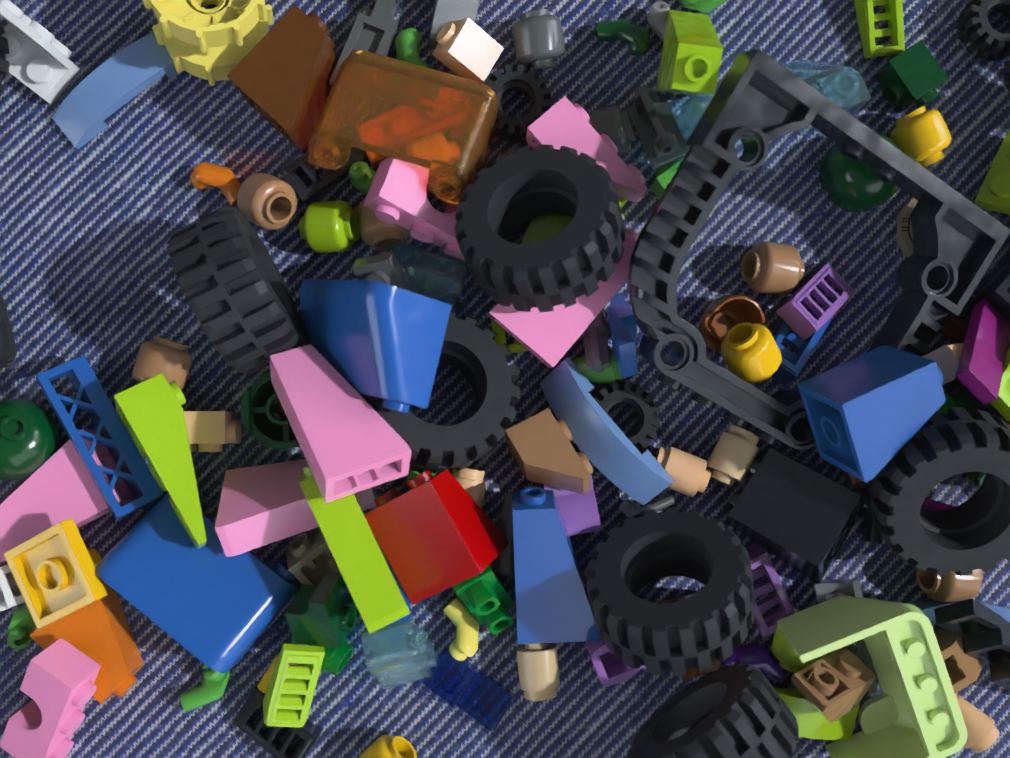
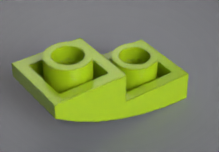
M797 688L775 689L797 719L799 737L821 740H851L860 703H858L855 709L830 723Z

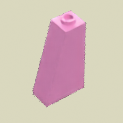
M625 228V241L622 243L624 251L621 260L617 264L613 263L615 271L606 282L600 280L597 283L599 289L589 297L582 295L576 298L577 304L567 308L564 307V304L553 306L554 311L539 312L538 308L533 307L530 312L515 310L512 303L509 307L498 304L487 316L548 368H553L628 280L629 260L638 239V234L630 228Z
M311 344L298 348H289L283 352L270 355L272 385L325 503L408 475L411 458L409 445Z
M82 429L81 431L95 434L97 429ZM70 439L0 504V567L8 565L4 553L62 521L73 518L77 528H80L111 512ZM83 439L88 450H90L92 441ZM97 443L92 455L96 464L115 470L117 463L108 447ZM103 474L108 485H110L112 477ZM117 478L113 494L120 506L135 498L127 482Z
M306 459L226 470L215 523V530L226 557L236 556L319 527L297 480V477L304 474L302 468L308 465ZM383 484L354 493L362 511L377 506L373 499L377 497V490L383 489Z

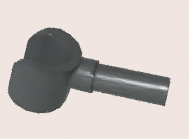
M668 495L650 504L647 503L642 507L630 499L625 500L619 506V511L624 514V516L619 518V521L622 522L631 516H634L635 519L644 516L643 512L653 509L657 512L675 503L674 498Z

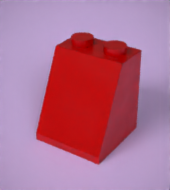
M447 469L432 476L429 470L422 472L408 480L406 483L409 489L400 494L396 487L373 499L377 506L364 514L372 533L412 605L480 574L509 545L505 535Z

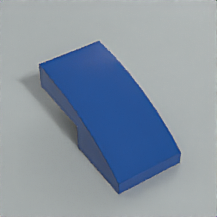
M617 293L610 301L609 325L614 360L622 378L638 374L635 348L638 346L637 329L633 310L621 293Z

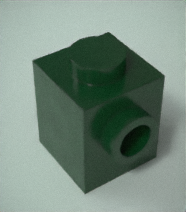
M922 40L889 60L874 75L882 86L886 100L890 104L895 105L900 113L913 104L919 109L939 96L935 89L949 79Z

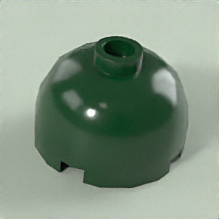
M875 132V133H877L879 136H881L882 138H884L886 141H888L889 143H891L893 146H895L896 148H898V147L893 143V141H892L890 138H888V137H886V136H884V135H882V134H880V133H878V132ZM837 143L825 153L820 164L819 181L822 188L825 186L827 193L831 196L829 200L835 206L848 212L864 213L879 207L899 189L893 183L888 184L873 177L869 173L871 167L864 162H856L843 156L838 151L840 145Z
M267 370L260 374L259 378L251 386H248L243 394L241 405L243 424L247 431L265 447L280 450L300 447L272 385L270 370Z
M18 398L0 401V480L22 479V481H25L59 449L61 441L58 424L47 409L33 401Z

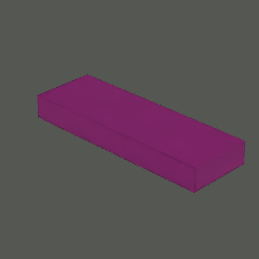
M986 298L973 305L956 372V377L984 405L998 399L1010 340V323Z

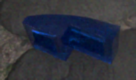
M443 649L422 684L453 708L460 707L489 731L497 728L517 696L468 661L455 660L448 649Z

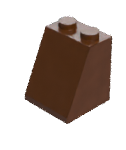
M294 5L237 64L227 77L245 101L304 154L310 148L330 90L329 81L338 60L333 51L335 43L326 34L329 30L326 24L314 12L310 11L306 15L299 7Z

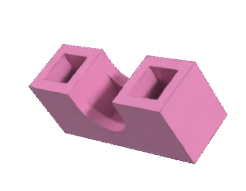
M398 152L382 161L363 205L375 211L374 215L381 221L389 224H398L409 230L410 235L414 239L424 243H433L444 249V254L456 261H465L454 230L457 222L455 219L459 202H464L462 195L449 201L444 213H441L432 207L426 194L427 184L432 172Z
M60 638L32 658L20 690L33 700L9 718L0 747L14 758H65L74 745V742L71 740L72 736L85 718L83 713L85 704L91 699L97 689L94 682L101 665L63 638Z

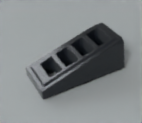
M341 128L292 161L279 173L305 204L309 206L311 203L320 200L349 175V169L355 162H365L369 158L344 128ZM340 143L353 156L347 161L336 149ZM328 153L340 165L334 170L324 159ZM316 163L327 174L323 178H320L312 169ZM304 173L314 182L310 187H307L300 179Z
M256 686L232 723L274 758H305L323 730L309 720H306L305 725L301 728L289 727L290 729L282 741L275 737L281 727H271L269 732L262 728L264 725L263 711L255 723L249 720L258 703L263 706L265 694ZM298 734L303 739L295 750L289 744L294 736Z

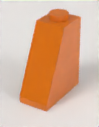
M102 579L101 581L108 594L107 596L39 630L36 628L30 635L44 650L60 638H63L100 664L101 668L94 682L97 689L93 695L100 704L114 695L119 699L123 697L137 683L138 679L134 674L144 665L116 591Z

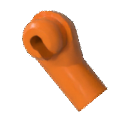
M203 162L194 167V171L190 175V180L194 187L200 190L203 188L208 189L210 186L220 188L232 207L238 206L237 195L241 184L230 168L209 162Z

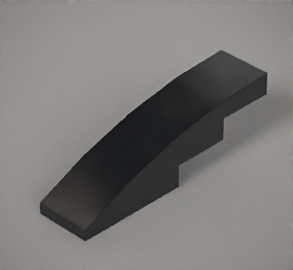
M973 598L935 608L936 625L962 637L964 654L989 665L992 682L1010 690V623Z

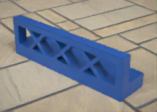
M85 356L37 374L36 380L115 520L140 508L144 511L157 504L162 498L163 493ZM67 375L77 393L76 398L73 399L57 394L50 381ZM63 404L72 406L70 414H68ZM77 408L88 412L97 428L95 434L78 430L72 420ZM83 439L92 441L90 450H88ZM97 443L108 447L117 463L115 470L96 464L92 455ZM103 474L112 477L110 485H108ZM117 478L127 481L136 497V500L122 507L113 494Z

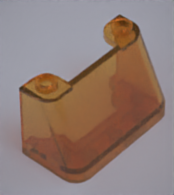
M357 50L351 52L340 66L311 136L308 148V163L327 169L342 168L350 158L351 147L359 148L430 168L428 183L432 193L440 200L458 205L459 202H464L462 195L468 184H475L476 174L485 167L488 161L498 111L497 95L490 86L481 82L368 51Z

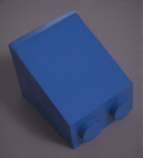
M887 345L880 346L797 384L819 456L863 482L872 480L946 401L942 387L943 374L936 365V361Z

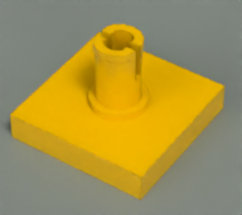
M73 518L52 526L4 553L5 559L38 630L108 595L100 577L96 573V566L102 560L101 555L93 548H86Z

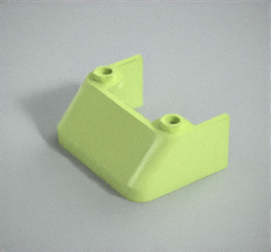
M837 596L777 621L781 632L802 663L861 639H864L872 658V664L883 693L866 700L861 705L858 711L861 732L853 734L851 740H838L825 746L830 758H945L963 748L968 737L967 728L932 624L918 607L907 603L853 596Z

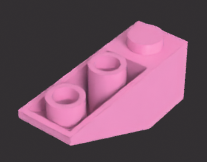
M565 96L527 127L526 142L533 150L538 149L539 145L551 144L554 149L560 150L561 146L570 147L577 150L578 156L583 152L594 158L597 164L603 166L609 173L611 182L615 185L617 196L637 203L648 189L644 185L645 179L642 173L634 165H626L617 155L618 149L611 138L604 133L599 135L591 126V119L585 109L578 103L573 105Z

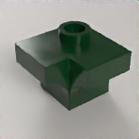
M326 572L319 585H302L284 615L296 644L340 649L348 633L354 629L360 612L342 574Z

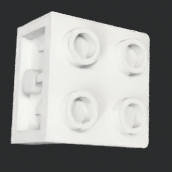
M0 0V16L9 23L4 29L5 33L1 35L8 40L10 54H5V60L10 64L9 73L52 105L80 71L68 59L72 52L55 39V36L42 25L24 15V12L11 1Z

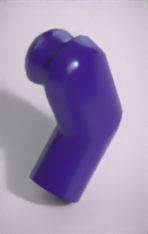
M756 643L734 647L733 654L724 660L725 666H733L735 663L754 666L760 669L773 683L779 682L787 672V670L778 665L779 661L768 650Z

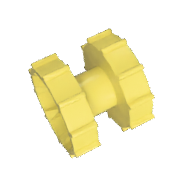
M143 0L145 8H152L158 20V24L152 26L157 43L165 45L173 60L176 72L181 73L184 70L195 77L206 79L209 81L210 86H214L215 81L229 80L227 75L269 32V25L274 24L272 6L270 4L265 5V0ZM209 4L218 5L213 9L203 8L204 6Z

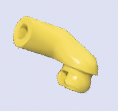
M456 597L442 610L457 628L456 640L450 644L449 652L455 660L464 661L467 657L474 656L478 650L479 625L466 606Z

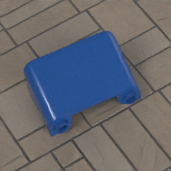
M303 279L299 298L308 345L311 344L358 393L383 398V408L405 413L409 412L410 405L428 408L452 305L375 281Z
M199 490L198 495L207 542L205 546L196 549L169 502L171 497L167 493L105 555L96 566V573L106 584L203 664L216 672L226 673L247 655L302 584L288 570L287 562L279 560L277 563L272 561L264 562L251 550L236 556L226 557L215 530L216 522L205 514L207 507L203 502L206 497Z

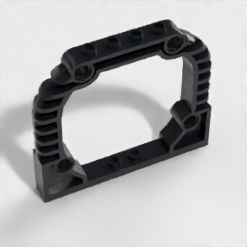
M758 48L738 53L685 145L690 149L683 161L680 162L672 180L666 186L662 197L652 210L651 216L637 237L638 239L629 260L627 291L636 324L640 331L644 333L639 344L640 355L647 364L661 371L657 378L659 381L678 392L683 385L694 391L690 397L692 400L711 411L715 404L725 408L726 411L722 417L743 429L748 422L758 427L754 435L776 447L780 440L794 449L808 450L815 446L816 443L800 392L791 389L781 390L769 396L706 358V344L701 332L691 323L679 317L677 313V279L686 254L735 172L753 171L759 168L767 158L770 141L794 131L808 129L811 125L840 145L838 151L843 156L856 162H864L871 167L869 173L873 177L888 184H895L918 200L910 214L913 230V254L905 258L900 264L897 280L903 289V293L867 352L887 345L918 356H925L930 349L928 345L932 338L942 330L941 324L947 314L959 316L1009 235L1010 229ZM738 139L743 143V153L739 159L734 152ZM671 341L672 349L670 354L661 359L662 347ZM798 420L796 427L791 431L793 424Z

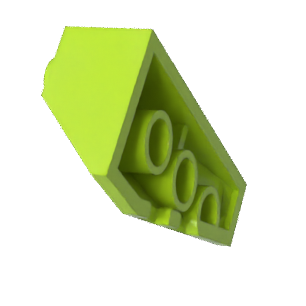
M160 373L114 395L116 412L142 458H149L150 462H148L154 479L164 492L167 490L171 497L169 502L196 549L205 546L207 539L185 416L181 406L186 403V399L175 381L168 383L164 374Z

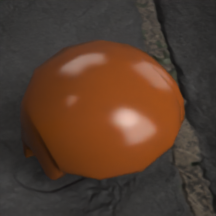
M724 295L713 300L706 307L702 314L700 332L708 348L720 353L721 344L732 327L741 323H757L762 325L765 323V315L758 302L744 295Z

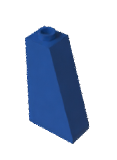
M527 487L521 491L511 492L518 644L599 641L600 635L596 628L586 582L553 490Z

